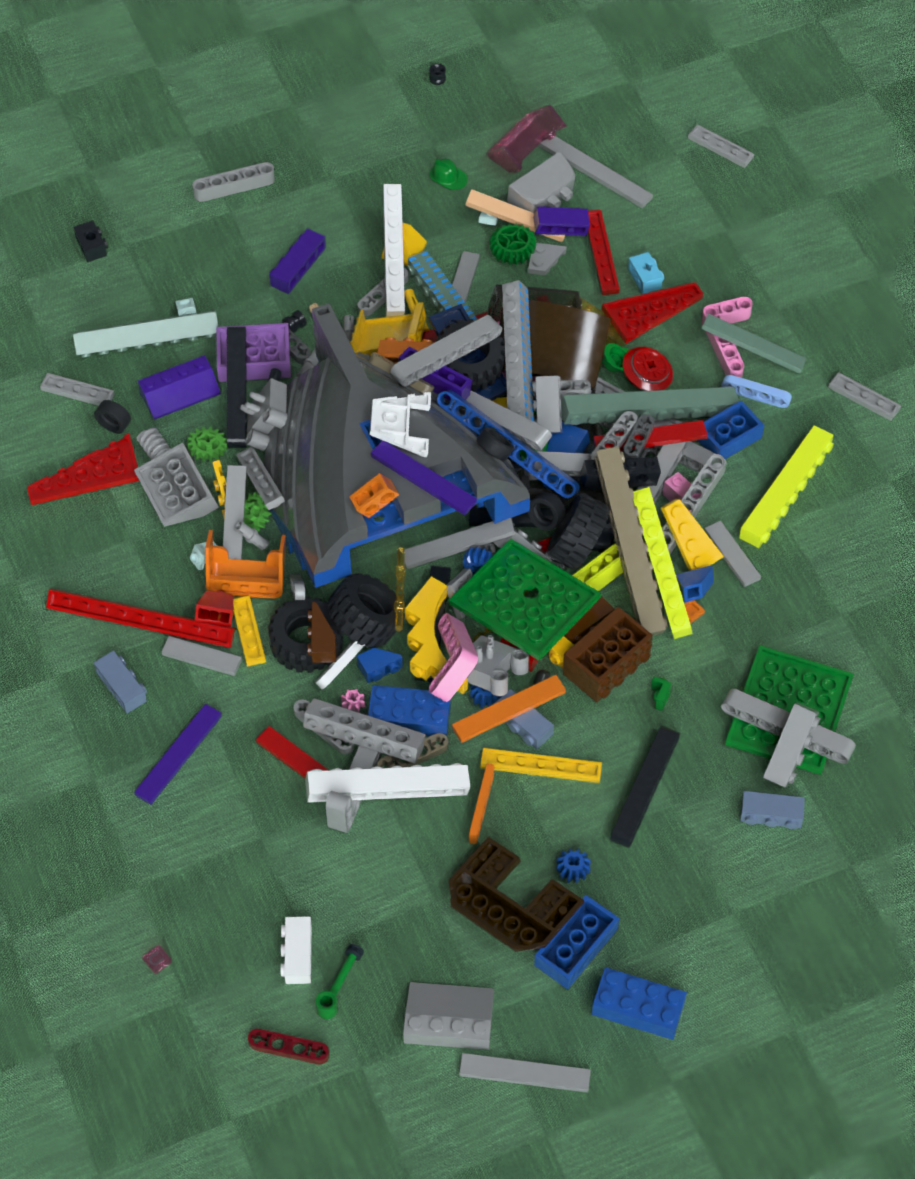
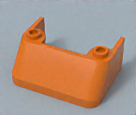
M209 530L205 546L207 591L217 592L222 590L226 594L240 597L250 595V597L279 598L283 593L286 535L281 537L279 550H271L267 554L266 561L229 559V553L226 548L213 546V530Z

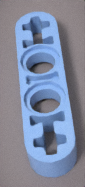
M726 375L721 384V387H734L737 395L781 408L788 407L792 399L791 394L787 391L733 375Z

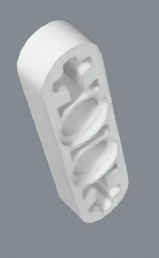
M353 640L336 658V662H333L315 681L319 688L322 690L329 685L365 644L360 645L357 644V641Z

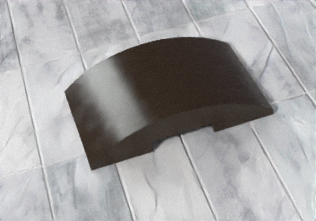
M529 300L532 376H559L561 380H587L591 384V389H595L611 318L570 306ZM502 310V315H501V319H500V323H499V325L502 327V332H501V334H500V337L503 338L504 343H505V339H504V315H503V310ZM504 360V367H503V370H502V372H504V373H506V362H505V360Z

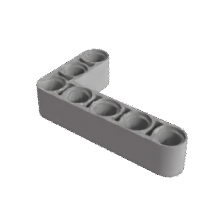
M359 746L349 770L356 767L362 769L376 767L381 752ZM330 791L326 801L328 827L348 833L362 800H352L351 796Z

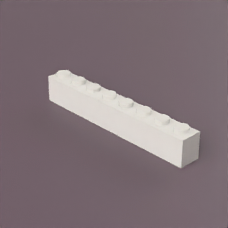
M384 184L386 317L404 315L401 184Z
M459 763L451 764L450 766L434 764L428 767L413 765L404 768L401 766H393L391 768L372 767L371 769L356 767L351 770L335 768L330 771L314 769L307 772L305 779L307 802H326L330 791L351 796L352 800L462 796L467 795L470 789L468 765H461Z

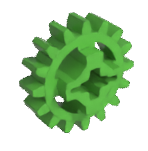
M202 427L200 431L196 428L195 433L191 432L190 437L187 438V450L190 451L191 456L195 455L196 460L202 458V462H205L206 459L212 462V458L219 460V455L224 456V451H227V438H224V433L219 434V429L213 431L212 427H209L208 430Z
M254 492L253 495L248 494V499L245 498L244 523L250 528H255L259 533L261 528L265 529V523L270 521L268 516L272 515V513L269 512L260 495Z

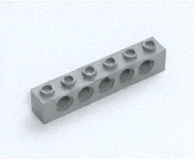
M313 698L304 715V728L411 763H416L424 747L425 734L315 698Z

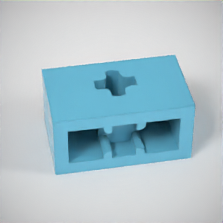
M649 252L629 258L628 270L642 294L662 288L663 272L658 269L656 260L651 257Z

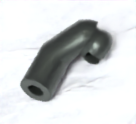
M539 670L536 673L533 685L550 678L549 671Z

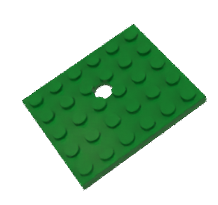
M510 539L449 599V604L540 661L601 598V593L513 539ZM536 589L539 592L535 598L530 599L524 596L526 590L532 591Z
M759 645L743 692L790 713L797 702L819 711L818 717L821 719L818 725L836 732L854 674ZM734 717L725 745L771 759L780 737ZM804 748L802 754L805 757L801 766L797 765L796 768L822 775L827 757Z

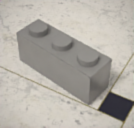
M559 376L536 377V381H533V392H536L537 400H534L533 405L534 411H537V419H534V422L545 427L551 433H562L561 379Z

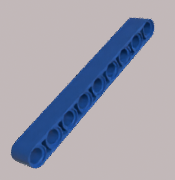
M448 390L438 395V405L478 435H480L485 427L494 428L506 439H509L514 446V450L509 458L562 497L570 498L578 493L579 484L577 481L456 392ZM446 394L451 397L450 404H446L444 401ZM461 405L466 408L465 415H461L459 412ZM476 416L481 419L479 427L474 423ZM521 450L527 453L525 460L520 458ZM536 461L542 464L541 471L535 469ZM552 472L557 475V482L551 481L550 474ZM566 484H570L573 487L572 493H567L565 490Z

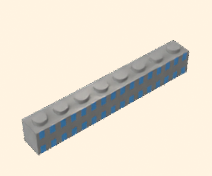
M517 280L502 284L507 408L534 422L528 288Z

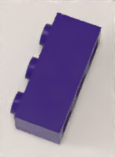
M543 206L536 208L533 217L535 234L586 236L590 227L588 209Z

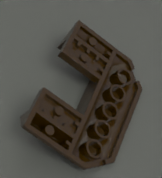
M487 837L449 879L451 908L515 952L545 948L584 904V900L551 879L526 908L522 907L497 890L498 886L521 862L520 857L490 837Z

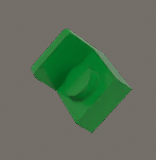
M653 677L651 689L656 691L653 698L656 701L655 709L663 711L671 694L672 683L664 678Z

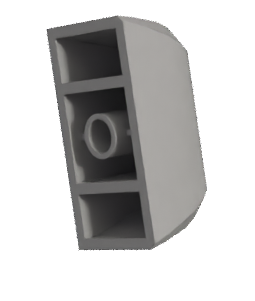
M559 151L510 184L507 203L535 213L537 207L558 208L561 205L562 199L565 201L572 199V190L575 182V172L572 166Z

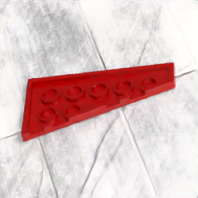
M694 282L603 303L601 309L606 317L611 318V324L624 343L627 344L703 298L704 293Z
M130 434L124 435V438L117 442L109 443V446L102 450H96L80 458L66 469L64 467L59 469L57 474L51 477L46 476L27 486L31 506L140 481L134 471L138 468Z

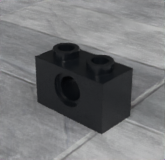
M93 220L73 227L75 238L87 263L107 256L106 248H108L106 239L101 238L102 232L100 227H96Z

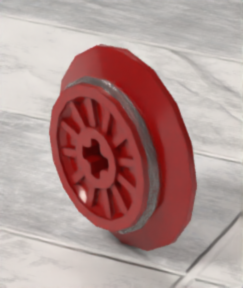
M636 347L629 350L623 358L622 367L625 376L640 390H665L673 380V370L670 362L655 349Z

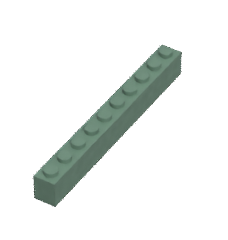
M734 387L564 395L561 400L564 424L577 425L582 423L616 422L627 411L634 412L637 415V419L645 414L651 415L654 420L713 417L738 403L739 399Z

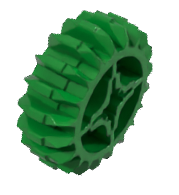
M509 223L508 226L502 224L501 228L497 227L490 239V250L493 257H496L497 261L502 260L503 264L508 262L509 266L511 263L517 265L518 262L524 264L525 260L529 261L531 254L535 253L536 237L533 231H530L529 227L524 228L523 224L521 226H518L517 223L515 225Z

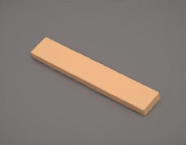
M471 189L465 206L512 224L517 223L518 226L523 224L524 228L529 227L531 231L535 232L533 219L535 213ZM541 234L559 242H563L565 235Z

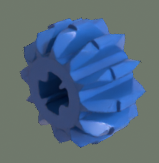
M478 546L476 548L470 547L464 554L463 568H470L474 575L493 554H491V551H486L485 548L481 549Z
M471 685L470 697L473 699L474 704L480 703L481 709L484 705H487V707L491 706V704H494L502 697L493 695L491 691Z
M571 848L568 849V853L562 851L561 857L557 858L556 871L560 873L561 879L567 877L568 883L571 879H574L576 883L579 882V878L585 880L586 874L590 873L591 860L587 858L586 852L580 854L579 848L576 852H573Z

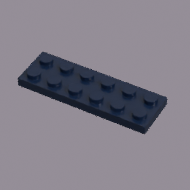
M462 304L429 316L428 321L436 335L439 336L440 332L447 328L450 323L454 322L456 324L457 320L463 319V321H468L470 318ZM475 349L458 358V360L474 364L484 360L486 355L481 350ZM501 372L500 377L496 379L494 384H488L487 388L483 390L478 388L477 391L473 392L491 401L507 395L506 379Z

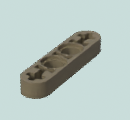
M372 352L368 360L371 364L391 374L390 371L395 365L394 362L375 352ZM423 379L409 385L423 394L425 392L432 393L434 389L433 385Z
M437 733L425 738L423 748L427 749V753L420 755L416 763H401L398 760L399 758L388 755L378 761L377 767L383 768V765L391 768L395 766V763L396 766H401L402 768L418 765L447 751L449 746L448 737L443 733ZM436 741L443 742V745L436 744Z

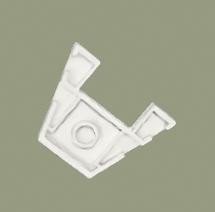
M425 392L420 396L409 394L404 398L394 396L373 399L370 435L427 458L429 439L409 436L410 408L429 411L431 392Z

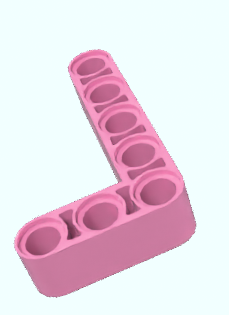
M739 297L707 305L703 309L702 325L708 314L730 324L747 320L751 316L752 300L748 297ZM705 331L725 375L742 378L744 363L735 344Z
M445 613L438 623V628L450 658L430 684L429 693L448 702L477 664L478 655L464 623Z

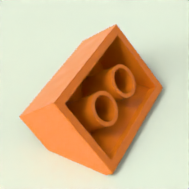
M387 337L385 340H380L377 354L396 364L400 355L408 347L420 351L435 342L428 339L416 342L410 338L397 341L395 338Z

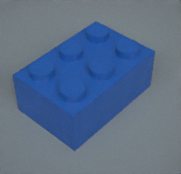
M739 401L704 421L707 439L697 441L705 449L719 454L726 459L761 439L764 424L742 401Z

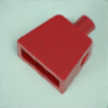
M222 590L217 592L206 591L197 602L195 621L231 627L234 610L233 595L226 594Z

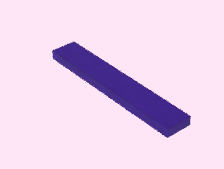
M382 441L371 452L372 458L464 516L477 503V498L385 441Z
M205 704L134 792L135 796L152 805L220 720L222 713Z

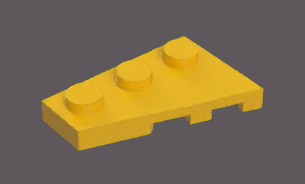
M220 460L213 462L216 477L213 484L215 491L220 492V495H217L220 506L224 505L222 514L223 518H225L226 480L223 476Z

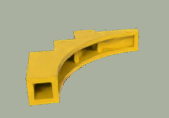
M430 577L405 608V620L414 626L407 635V645L417 652L410 661V672L415 677L426 681L430 676L435 678L447 662L439 649L434 631L435 619L439 608L447 597V585L433 577ZM467 678L456 692L464 694L467 691Z

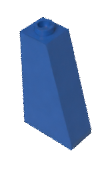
M562 422V433H551L552 437L549 440L547 452L584 453L590 443L588 430ZM550 475L551 481L557 482V475ZM543 483V487L547 488L548 490H553L545 483Z

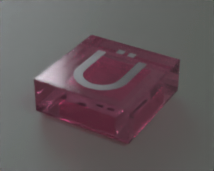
M160 945L142 957L143 961L155 975L172 963L171 958Z

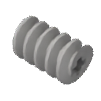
M157 428L144 430L137 436V441L143 447L147 456L150 457V460L171 449Z

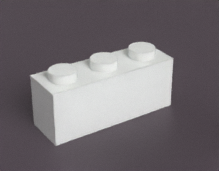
M285 917V925L281 926V936L285 938V944H281V957H285V964H281V976H285L286 984L311 983V917Z

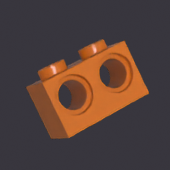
M379 473L349 497L357 512L370 518L399 496V493L392 480Z

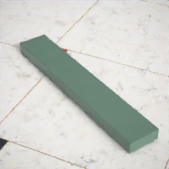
M711 314L707 315L701 329L792 371L801 373L806 360L805 357Z

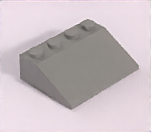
M183 442L134 470L164 527L203 517L219 508Z
M410 982L403 1033L404 1043L489 1050L494 989Z

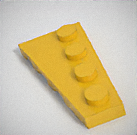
M674 499L661 507L689 571L710 566L724 557L680 499Z

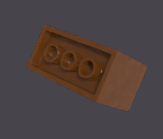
M617 607L564 654L563 675L597 703L602 698L605 699L615 686H620L624 678L629 674L632 675L642 662L646 663L651 657L653 635L621 608Z

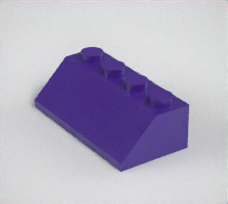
M205 355L138 380L140 395L154 420L221 394L212 367Z

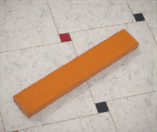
M554 675L452 724V729L461 743L565 694L566 689L558 676Z

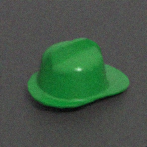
M436 159L434 167L429 172L431 180L450 190H460L468 183L466 173L457 168L450 159Z
M609 343L605 346L601 363L610 372H624L622 367L623 358L630 349L615 343Z

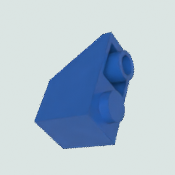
M712 565L676 574L684 603L704 597L714 583Z
M372 648L357 655V666L367 683L378 681L383 676L396 673L403 668L402 656L397 653Z

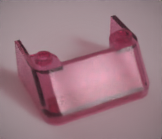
M551 105L535 109L525 115L486 154L509 173H516L523 168L521 166L522 160L542 141L553 139L557 135L556 131L565 128L567 125Z

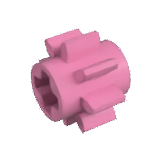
M358 689L347 690L346 695H341L342 707L359 713L360 708L365 707V701H363L365 699L364 694H359Z

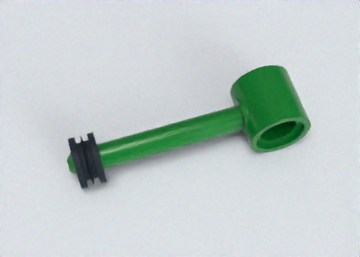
M349 944L345 952L348 957L330 991H322L316 997L317 1014L323 1019H331L337 1014L336 996L355 960L359 961L364 954L363 949L355 944ZM324 1003L332 1004L329 1007L322 1006Z

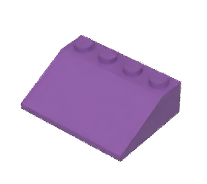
M288 323L227 326L246 327L247 380L269 379L272 368L281 371L280 378H291ZM216 327L219 382L227 381V327Z

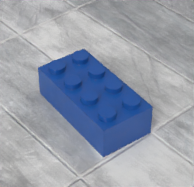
M373 685L368 716L423 733L425 737H430L437 733H443L447 736L451 699L445 702L429 693V690Z
M587 895L583 897L584 904L545 948H540L535 954L534 966L567 990L619 927L620 918Z
M605 967L593 1002L592 1015L674 1040L687 992Z

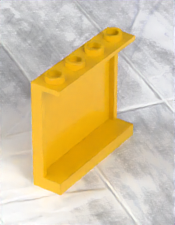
M416 303L414 314L365 319L364 310H361L359 317H357V324L354 325L352 340L349 341L354 352L369 355L372 352L377 353L380 340H385L387 337L395 338L397 341L410 338L416 342H421L427 319L424 303Z

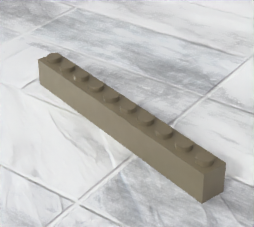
M619 446L597 450L594 454V460L605 503L610 511L609 518L635 620L653 636L663 634L667 627V620L665 616H662V601L660 597H657V582L652 578L653 566L647 558L646 542L643 543V527L638 523V508L634 506L632 500L634 499V492L628 485L629 473L627 469H624V454L622 451L620 452Z

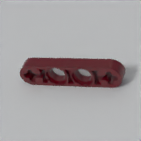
M254 1029L248 1035L249 1046L255 1051L318 1065L326 1063L329 1059L328 1046L321 1042L263 1029ZM257 1036H261V1040L263 1041H258V1044H256L254 1042V1039H256ZM275 1040H282L284 1042V1046L280 1049H275L272 1044ZM297 1044H302L305 1050L297 1054L293 1051V1048ZM309 1047H311L312 1052H310V1056H307L309 1053ZM319 1050H323V1054L320 1056V1058L317 1057L316 1053H318Z

